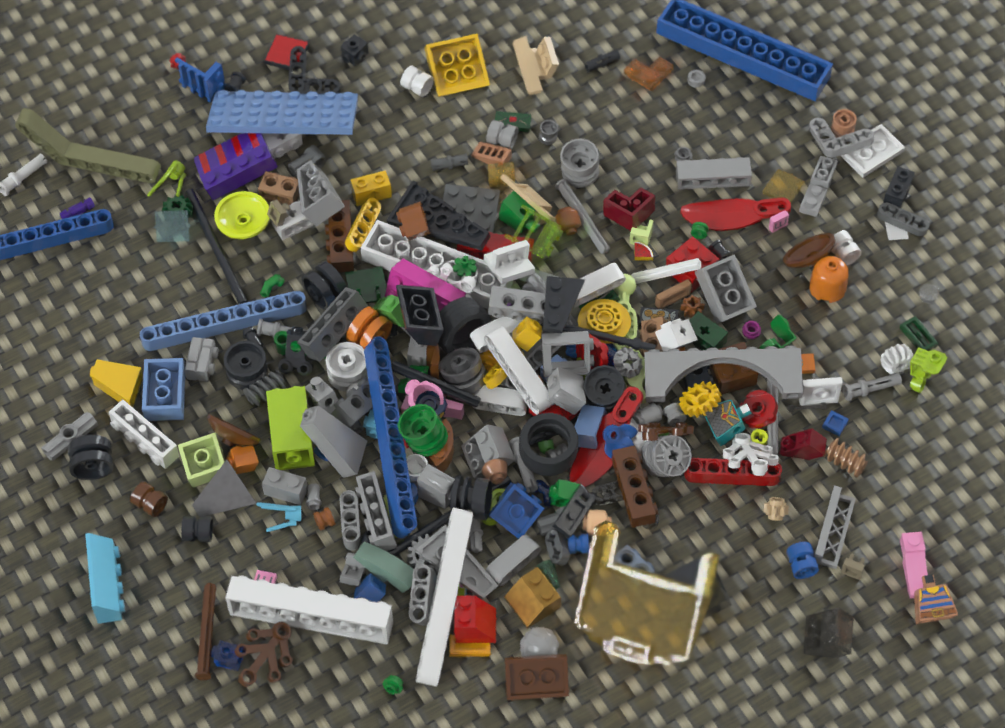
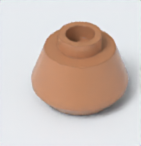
M492 459L483 465L481 472L485 478L491 479L492 483L500 484L507 477L508 465L502 459Z

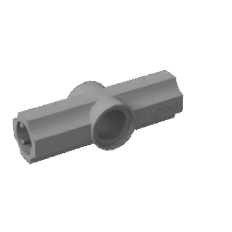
M86 412L72 424L62 426L59 431L60 433L41 447V449L50 460L54 461L68 450V445L72 440L87 435L98 426V423L90 413Z

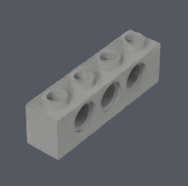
M492 286L488 315L496 318L509 317L517 321L524 320L528 316L532 320L541 323L544 320L545 293ZM505 303H511L512 306H506ZM528 305V306H531L532 308H531V309H526V308H524V306Z

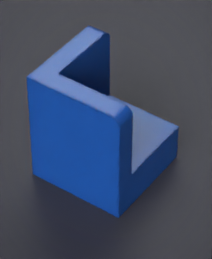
M370 573L360 583V586L355 588L354 599L365 598L370 602L377 603L385 595L386 584Z

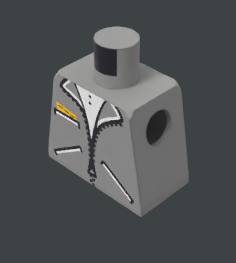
M320 377L312 378L310 384L305 386L309 407L320 406L331 414L336 409L334 404L338 401L334 390Z

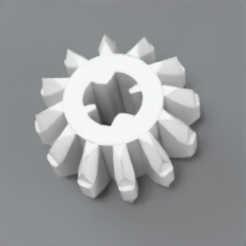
M905 344L891 346L890 349H886L885 353L881 355V365L889 374L904 372V370L910 368L913 352Z

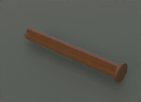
M207 583L204 586L197 673H195V678L198 680L211 679L209 671L216 585Z

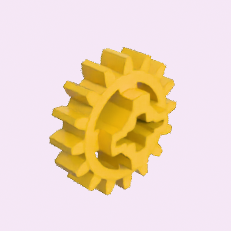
M702 381L699 385L695 383L693 388L688 387L687 392H682L684 397L679 398V405L685 415L688 414L689 417L695 415L698 418L701 414L706 416L708 411L713 412L712 408L718 407L717 402H721L720 396L722 395L716 384L712 385L711 382L705 384Z

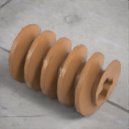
M836 438L827 448L824 457L828 455L827 461L831 462L834 460V465L836 466L841 464L842 470L848 467L847 472L849 474L855 471L854 477L858 478L867 466L868 460L865 461L866 454L858 457L859 450L852 453V446L845 449L846 442L838 445L839 438Z

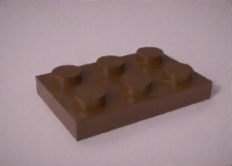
M567 654L505 658L507 700L569 696Z

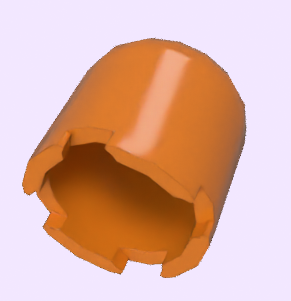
M826 256L816 262L810 278L809 290L817 300L820 301L822 299L833 303L844 297L849 276L846 263L835 256Z

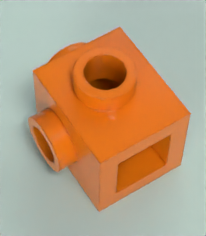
M253 445L233 447L226 457V460H228L236 474L255 471L259 463Z

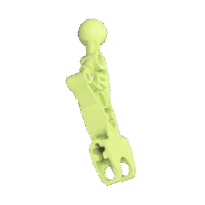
M623 274L626 278L625 282L614 288V291L620 298L618 303L627 309L631 317V326L625 338L634 339L637 337V316L635 310L631 308L629 299L637 286L635 279L631 275ZM617 343L606 344L608 350L614 354L624 347L632 348L630 346L618 345ZM639 352L638 356L642 359L641 365L643 366L640 373L631 378L622 377L624 378L626 389L628 387H636L642 392L643 401L641 404L646 402V393L643 389L645 386V359ZM627 359L623 363H629L631 365L633 361Z

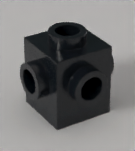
M356 34L341 45L342 59L353 66L364 61L369 54L368 42Z

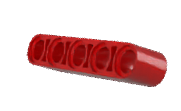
M691 458V463L684 472L685 479L691 483L775 486L780 482L782 466L779 463L775 466L768 465L765 475L756 476L749 473L752 471V464L749 460H741L739 468H730L728 466V459ZM690 469H696L697 471L692 472Z

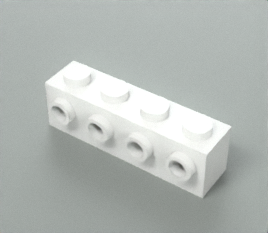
M124 400L120 401L109 411L111 426L116 431L120 430L123 432L124 437L130 443L134 442L137 444L138 449L143 454L147 453L151 456V460L157 466L161 465L166 469L180 457L177 445Z

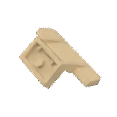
M526 36L516 39L513 42L527 93L530 95L539 94L543 90L540 80L552 78L559 65L551 38L544 37L538 48L532 49L529 47Z
M506 174L501 175L500 178L535 209L534 220L540 225L546 223L547 220L555 222L556 218L550 214L552 206L528 184H516Z

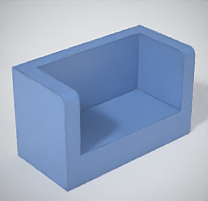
M584 405L581 408L574 426L578 435V447L597 448L596 434L603 417L606 415L605 407Z

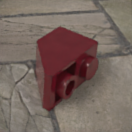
M813 428L787 435L781 439L779 454L805 460L825 456L827 438Z

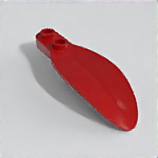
M783 197L759 201L751 199H722L687 204L681 207L680 213L691 224L703 222L708 225L709 230L728 231L753 225L762 219H769L785 210L789 214L791 212V203L787 198Z
M628 387L625 389L613 411L603 417L596 434L597 448L581 447L571 468L570 482L583 484L586 487L595 483L611 469L613 463L604 451L606 442L603 439V431L609 425H616L618 427L622 424L630 425L632 417L643 401V394L638 388ZM635 394L637 396L636 400L631 401V396ZM622 411H626L625 417L620 416ZM615 432L611 433V438L615 437Z

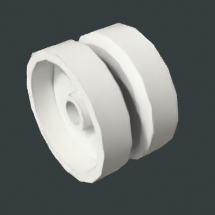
M343 342L333 346L327 353L326 367L328 379L336 389L347 392L351 384L359 383L365 377L368 379L362 346L352 342Z

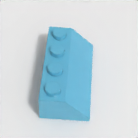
M87 533L85 535L91 604L97 622L99 624L122 620L125 604L124 600L120 599V594H123L122 582H119L118 576H122L121 565L117 564V558H120L119 546H115L111 538Z

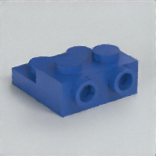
M517 482L516 485L513 483L509 484L499 497L500 500L488 515L519 539L527 532L544 508L540 505L541 500L534 495L531 497L525 493L527 489Z

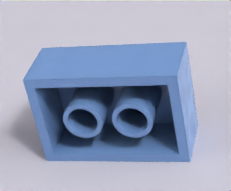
M183 358L144 359L142 412L144 418L148 421L184 420L186 376Z

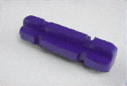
M91 198L83 200V203L79 202L69 207L68 211L60 212V218L65 219L86 212V209L93 208L95 204Z

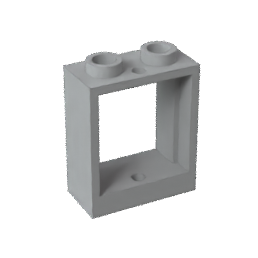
M588 331L542 334L544 377H549L557 367L578 375H585L590 372V367L594 366V357L590 355V350H594L593 338H589ZM584 344V360L551 362V346Z

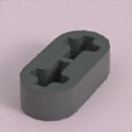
M556 530L549 531L545 538V544L550 560L554 564L563 566L570 557L565 536Z

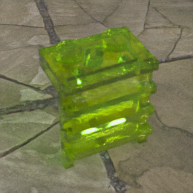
M522 204L521 208L527 211L513 237L508 234L504 237L514 243L520 242L516 238L530 213L537 217L524 240L528 242L540 219L546 221L547 223L533 248L529 247V251L542 259L545 256L550 257L554 250V247H552L554 240L559 241L564 232L561 230L562 226Z

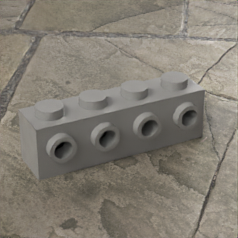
M375 471L357 476L358 487H355L358 499L362 498L363 503L359 504L362 514L367 516V519H364L367 531L370 530L372 534L368 536L370 544L385 551L397 548Z

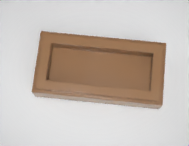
M687 279L657 294L655 306L657 308H664L690 295L691 282Z

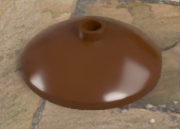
M822 233L809 237L792 247L784 255L783 262L791 268L814 267L817 261L828 256L834 247L836 239L831 233Z
M211 414L207 416L213 431L223 438V443L231 447L233 444L240 446L257 445L262 440Z

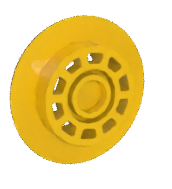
M597 299L587 303L581 309L578 315V326L625 337L631 326V317L627 309L620 303L609 299ZM600 340L601 343H602V342L605 343V344H610V343H612V342Z

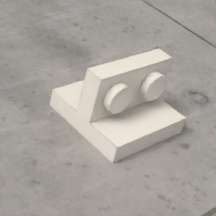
M526 240L484 254L483 260L501 284L535 273V267L528 259L530 244Z

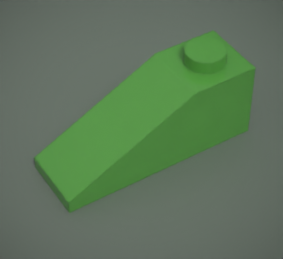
M389 295L381 298L372 307L378 311L379 316H385L393 324L404 327L399 298L397 296Z

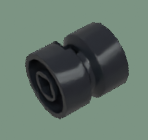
M183 516L181 526L182 541L194 542L198 539L199 542H211L213 537V518L200 516L199 519H196L195 516Z

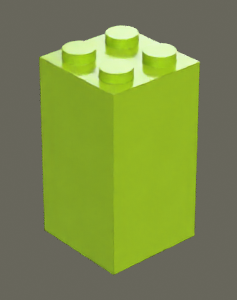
M293 386L287 389L276 388L266 391L275 468L278 470H289L315 466L312 440L300 427L302 415L305 409H308L305 386Z

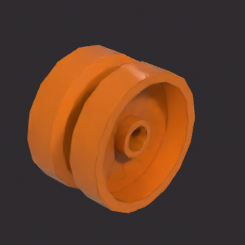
M366 307L357 314L346 333L347 342L356 343L365 349L375 337L379 336L387 340L393 323L387 317L379 316L378 311L372 307Z

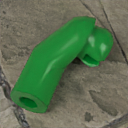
M279 274L273 275L264 282L260 295L268 298L272 287L275 285L281 287L285 279L280 277L281 275Z

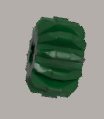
M175 194L174 198L168 197L167 201L163 202L162 215H164L166 222L170 221L172 225L175 223L181 225L183 221L188 223V218H192L193 205L189 198H185L183 194L180 197H177Z

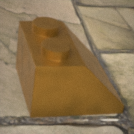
M538 567L522 576L504 596L527 629L561 608L560 595Z

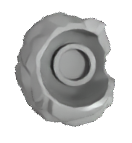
M532 628L521 639V657L558 655L559 641L553 631L548 628Z

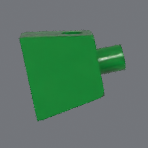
M513 190L502 201L498 219L518 233H523L526 229H529L534 234L540 228V224L534 220L535 209Z

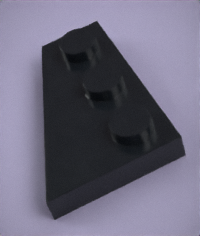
M547 276L543 332H563L579 293L583 288L585 279Z

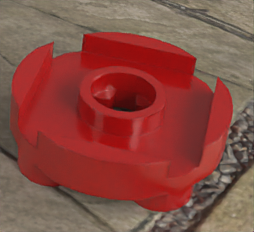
M589 334V338H593L594 350H590V355L594 357V366L590 367L591 370L597 366H608V346ZM576 344L577 357H581L582 360H584V344Z
M756 390L750 392L745 396L747 399L740 403V406L747 403L752 413L742 418L749 428H762L776 421L778 403L766 391ZM757 406H761V411L754 412V410H757Z

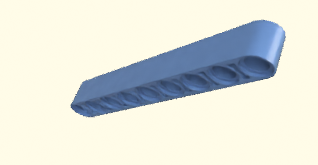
M293 291L143 328L140 332V339L145 350L154 351L191 342L193 337L203 339L250 326H257L260 319H263L265 322H273L298 316L307 309L306 298L303 292Z

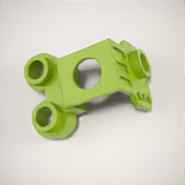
M918 347L910 361V375L914 376L910 382V387L913 391L921 393L925 387L926 379H929L932 374H938L942 370L947 360L945 353L937 350L927 351Z

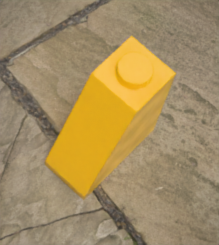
M97 359L95 365L90 369V377H92L94 386L118 402L124 400L133 408L143 380L141 367Z

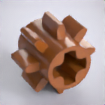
M693 295L688 298L684 297L681 311H685L684 317L692 318L698 311L702 313L705 304L701 303V297L698 298Z

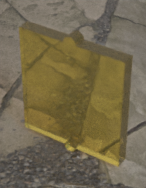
M777 169L764 188L763 193L772 198H787L791 203L805 181L793 176L792 173L788 174Z

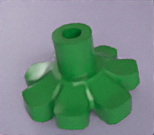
M463 256L462 259H455L456 265H453V272H457V276L463 277L464 274L466 277L472 276L471 272H476L477 266H475L476 261L474 259L469 260L468 256Z

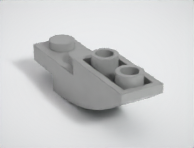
M820 156L809 187L800 205L799 212L817 217L830 187L838 163L837 160Z

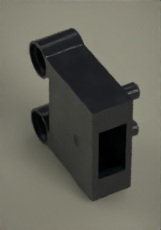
M707 554L668 574H660L655 579L656 588L663 594L671 596L677 590L679 591L687 610L677 609L673 611L670 619L671 623L681 631L690 630L694 624L732 605L717 569ZM670 581V585L664 589V583ZM682 616H685L686 619L684 623L679 624V619Z

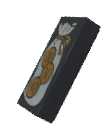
M641 307L639 326H641V321L661 316L667 322H672L678 319V310Z

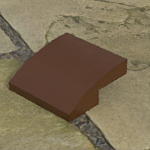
M438 344L437 346L427 345L426 366H429V375L439 379Z

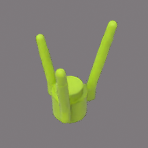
M173 161L166 173L147 196L150 197L169 177L172 180L180 179L176 196L179 197L183 181L186 177L184 173L185 166L179 161Z

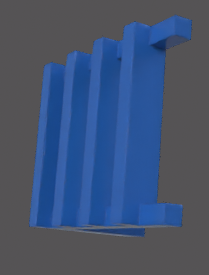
M179 58L175 59V62L179 64L178 68L181 77L179 82L182 83L183 88L188 86L192 93L196 91L199 93V97H207L209 103L213 101L215 92L225 89L222 64L215 62L204 73Z

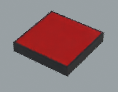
M276 34L264 59V64L289 70L292 48L302 46L307 52L310 46L309 42ZM298 52L296 55L297 62H300L301 52ZM295 68L293 71L298 72L299 68Z

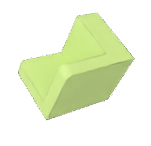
M649 220L648 227L639 225L637 228L632 227L629 244L634 245L635 241L648 246L654 220Z

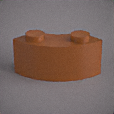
M421 202L400 208L399 212H396L399 223L402 222V226H399L403 237L406 236L409 241L430 234Z
M447 418L442 421L448 432L445 446L436 454L426 457L429 465L443 473L449 467L454 455L453 430Z

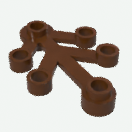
M649 422V424H638V432H642V440L657 441L658 434L671 433L677 436L693 434L694 426L687 425L686 422H676V426H660L659 422Z
M277 622L273 625L272 629L257 630L252 628L246 634L248 641L255 642L259 638L272 637L271 640L265 644H239L235 648V654L240 658L247 654L260 653L250 668L244 669L239 674L238 679L242 686L249 687L255 683L257 679L256 673L266 659L268 660L270 671L267 674L268 681L276 683L280 680L281 673L278 670L275 647L278 643L281 651V657L278 660L279 665L286 668L292 663L287 643L292 632L287 623ZM278 630L283 631V636L278 633ZM250 633H255L256 638H252ZM239 648H243L245 653H240ZM283 658H287L288 664L283 662ZM271 673L276 674L277 679H273ZM247 676L249 678V682H246L243 679V677Z

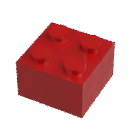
M692 236L666 257V265L698 258L701 261V268L718 262L719 258ZM697 270L672 275L680 283L688 279L692 284L691 293L700 286L695 275Z

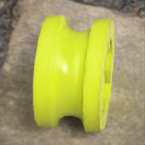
M756 429L751 433L750 439L752 442L767 445L768 434L762 429ZM756 436H759V438L762 439V441L759 442V440L756 439Z

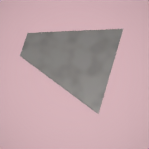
M226 460L192 506L200 517L253 505L256 502L228 460Z

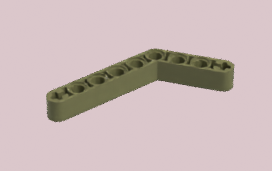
M28 108L21 110L15 123V127L61 165L145 183H154L161 169V164L153 159L70 142L36 112Z

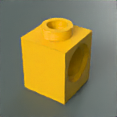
M526 316L513 330L512 339L517 346L528 352L542 337V326L538 321Z

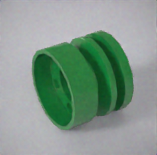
M417 404L405 410L399 418V433L414 454L428 457L436 454L445 446L448 432L432 407L426 404Z

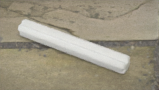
M696 258L636 272L631 276L635 279L636 284L701 269V261Z

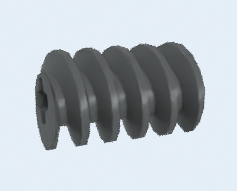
M275 369V373L270 372L268 374L269 377L263 376L262 381L257 380L256 385L250 384L249 389H243L251 405L256 404L260 408L261 400L267 403L266 391L276 388L287 389L286 382L277 369Z

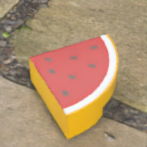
M635 241L634 259L653 261L652 250L646 244Z

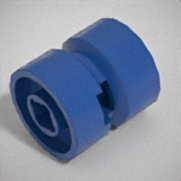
M799 542L787 548L788 560L792 563L791 569L796 579L809 578L818 573L819 567L814 558L811 543Z

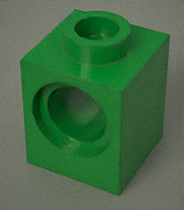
M559 479L549 490L551 505L558 507L566 506L575 489L580 484Z

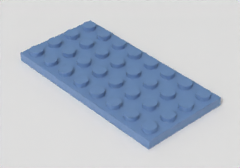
M220 90L215 92L206 130L207 132L352 135L358 94L351 92L336 94L334 92H326L325 94H318L311 91L307 94H300L298 91L246 92L239 90L228 92L227 90Z

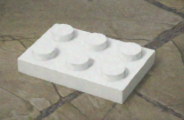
M882 124L872 129L874 133V143L872 145L840 155L862 178L905 150V147Z

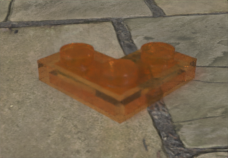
M660 56L649 67L634 59L624 69V74L650 91H653L673 70L674 65Z

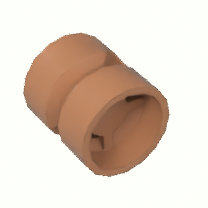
M840 109L834 113L831 131L836 138L855 131L857 118L854 112L848 109Z

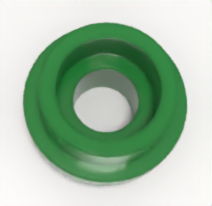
M390 675L383 681V686L388 693L399 694L402 692L403 681L399 677Z

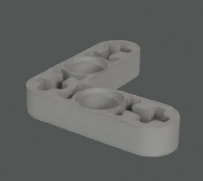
M814 118L810 121L811 134L824 155L829 158L837 157L874 143V133L870 129H861L836 138L824 119ZM823 136L829 137L828 139H821ZM845 142H853V144H850V145H846V144H844V143H845Z

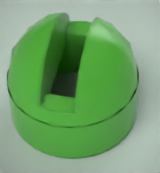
M553 439L538 442L539 450L543 454L547 450L554 449Z

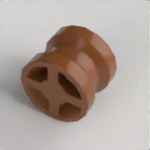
M329 507L324 508L322 512L316 511L313 513L320 531L324 530L327 526L332 527L335 525Z

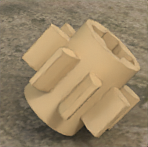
M771 497L768 503H764L763 512L768 515V519L780 521L783 520L784 515H788L789 505L784 503L785 500L783 498Z

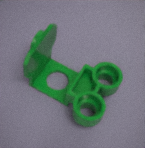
M778 314L770 323L772 330L786 344L780 346L775 338H770L759 349H765L768 346H775L777 349L785 348L793 344L797 337L790 330L786 318Z

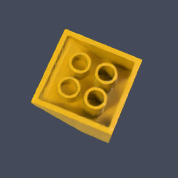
M478 33L425 46L424 50L431 76L434 77V86L438 97L490 86Z

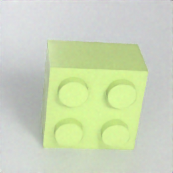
M216 433L178 445L187 479L193 488L210 482L226 461Z

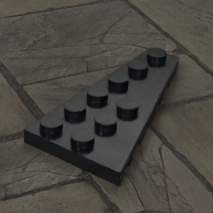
M414 180L386 220L388 224L399 228V226H402V222L399 223L396 212H399L400 208L421 202L430 232L426 236L481 251L491 237L487 230L477 223L468 220L464 214L458 213L455 208L439 197L429 193L426 188H422Z

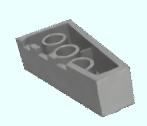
M312 160L297 169L301 211L315 226L326 222L329 217L345 207L325 173Z

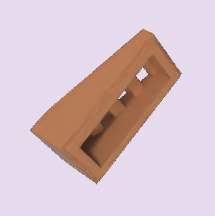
M479 142L471 157L504 170L512 158V150Z

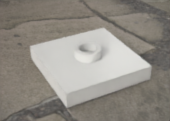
M842 377L802 381L803 396L799 398L801 406L838 403L843 383Z

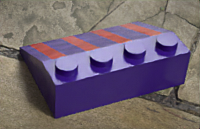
M240 133L194 157L201 181L212 200L264 175L265 171L269 172L278 167L262 133Z

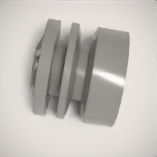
M573 139L567 142L562 147L560 153L563 179H567L569 185L578 188L593 184L599 175L597 147L586 139Z
M658 436L657 441H646L641 449L642 466L646 469L647 473L655 477L681 475L688 469L691 463L692 454L690 447L680 436Z

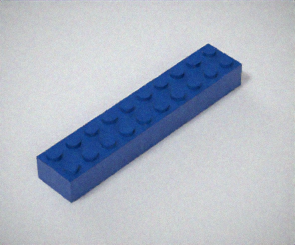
M671 0L657 20L656 34L813 101L817 100L831 77L833 63L684 0Z

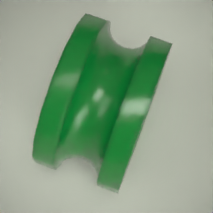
M703 222L693 223L691 235L697 239L706 238L709 230L708 225Z

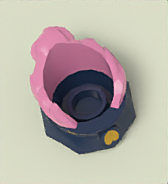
M416 379L410 380L406 384L405 393L408 394L409 408L417 404H426L434 409L440 419L444 417L448 404L442 390L438 386L428 381L420 383Z

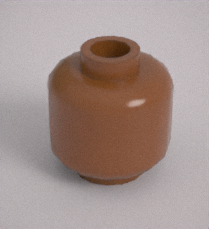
M564 207L558 210L555 218L559 232L566 233V235L577 233V229L581 227L578 211L572 209V207Z

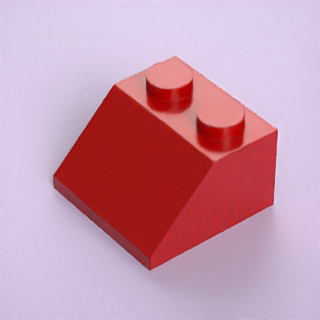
M456 596L454 619L455 643H496V608L477 596Z

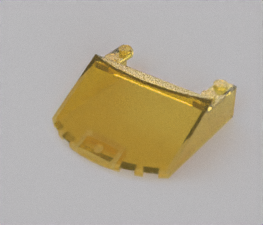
M604 521L595 526L576 612L575 625L589 636L588 639L604 647L603 650L627 661L646 665H669L690 659L714 593L712 589L720 555L706 553L702 556L695 586L615 562L620 536L619 527L609 521Z

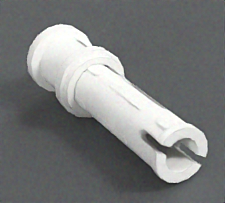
M39 154L15 173L10 172L8 177L0 182V192L7 196L9 191L19 187L22 183L21 181L47 163L46 159L43 160L45 157Z

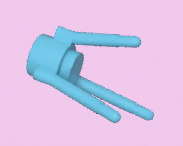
M256 503L262 509L285 511V520H289V522L267 528V532L288 526H297L296 521H301V505L287 506Z

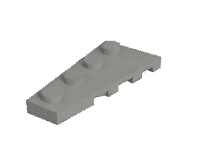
M446 525L414 551L438 569L448 528ZM466 549L459 584L483 600L498 587V584Z

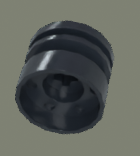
M607 365L597 366L590 370L584 381L585 394L591 405L605 407L606 412L613 411V408L626 389L621 373L614 367ZM609 387L610 392L604 394L602 389Z
M457 475L450 494L451 511L453 507L466 511L471 510L473 512V519L487 521L492 503V480L477 478L474 486H472L471 477L467 476L464 480L463 476Z

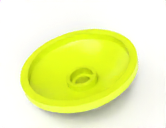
M248 191L235 192L227 195L218 203L214 214L215 223L218 229L228 237L234 239L251 238L260 234L267 227L270 220L267 215L269 206L265 199L256 193Z

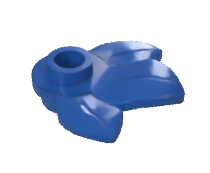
M622 424L619 427L616 425L607 426L603 431V439L606 442L604 447L606 455L612 459V450L634 446L631 439L638 433L637 429L629 424ZM612 432L616 433L614 438H611Z

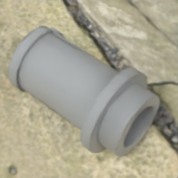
M310 484L307 487L308 500L306 505L310 510H318L322 505L319 492L320 486L318 484Z

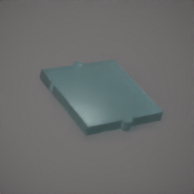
M188 210L155 211L156 225L154 228L156 229L157 242L190 240L189 227L191 225L188 223Z

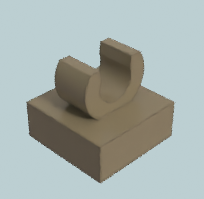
M278 200L270 202L267 215L279 227L284 224L285 218L289 216L286 211L291 210L287 203L281 205Z
M852 553L849 558H845L841 573L860 580L865 567V559L862 557L860 562H856L853 560L854 554Z

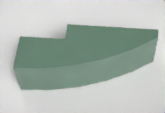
M363 542L353 556L383 583L389 581L400 592L403 593L412 586L414 569L387 551Z

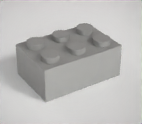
M735 254L695 271L716 324L757 307Z

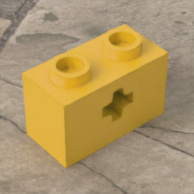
M386 170L350 179L356 206L363 205L369 198H375L379 201L392 197L391 184Z

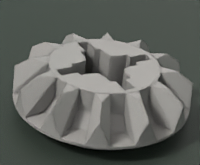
M624 347L618 350L614 356L615 368L622 376L628 378L638 375L643 367L641 365L642 359L638 356L639 352L633 351L632 348ZM627 359L633 361L631 365L623 362Z

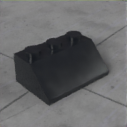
M397 285L396 289L405 330L417 344L437 346L443 332V326L434 288Z

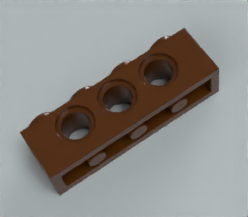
M341 200L345 207L329 217L328 224H325V233L329 235V239H326V250H330V255H327V262L338 273L354 271L353 252L345 245V239L352 227L349 200Z
M635 445L612 450L611 460L631 527L655 523L658 509L656 503H652L651 500L653 493L651 486H647L646 483L648 480L646 469L641 467L643 463L641 453L637 452ZM636 484V485H638L639 487L635 488V487H632L631 485ZM637 502H643L645 504L639 505L637 504Z

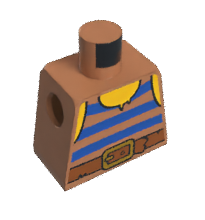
M933 574L922 576L924 588L914 591L916 624L951 619L958 616L947 585H936Z

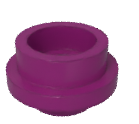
M748 321L743 325L742 333L748 339H756L761 334V327L756 321Z

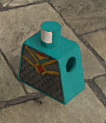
M732 400L718 403V407H713V412H706L705 418L721 447L734 438L735 434L741 433L746 429L742 418L752 413L747 403L736 408Z

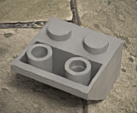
M486 424L461 445L474 479L484 477L481 472L483 465L492 459H502L507 462L508 466L515 461L502 427Z

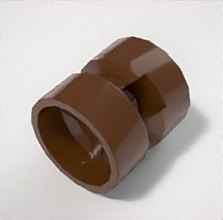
M143 481L132 492L130 502L136 507L143 509L150 516L157 517L166 507L168 496L161 491H155L153 486Z

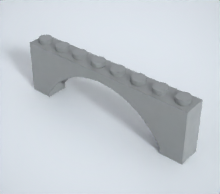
M768 346L765 349L747 347L740 350L736 347H729L726 350L708 348L703 351H699L696 348H691L687 351L669 349L665 352L652 349L644 352L646 402H665V397L669 391L687 374L701 367L720 363L741 365L760 373L777 387L782 393V399H797L803 396L801 348H796V346H786L785 348L778 349L775 346Z

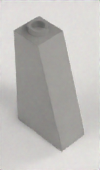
M320 406L305 409L300 427L342 477L357 475L367 440Z

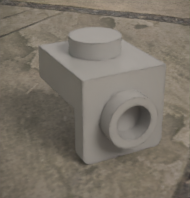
M347 553L346 564L340 575V583L360 586L366 568L353 558L355 554Z

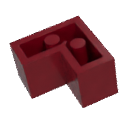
M639 188L630 198L614 190L603 200V215L630 231L632 227L637 228L655 211V195L643 188Z

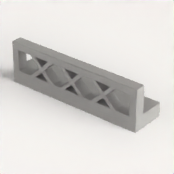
M838 486L833 488L814 556L817 564L837 569L856 498L840 494L842 487ZM838 501L850 503L849 508L841 511ZM841 517L845 524L837 528L833 520ZM836 534L840 542L832 545L828 537ZM832 551L835 561L825 560L823 555Z

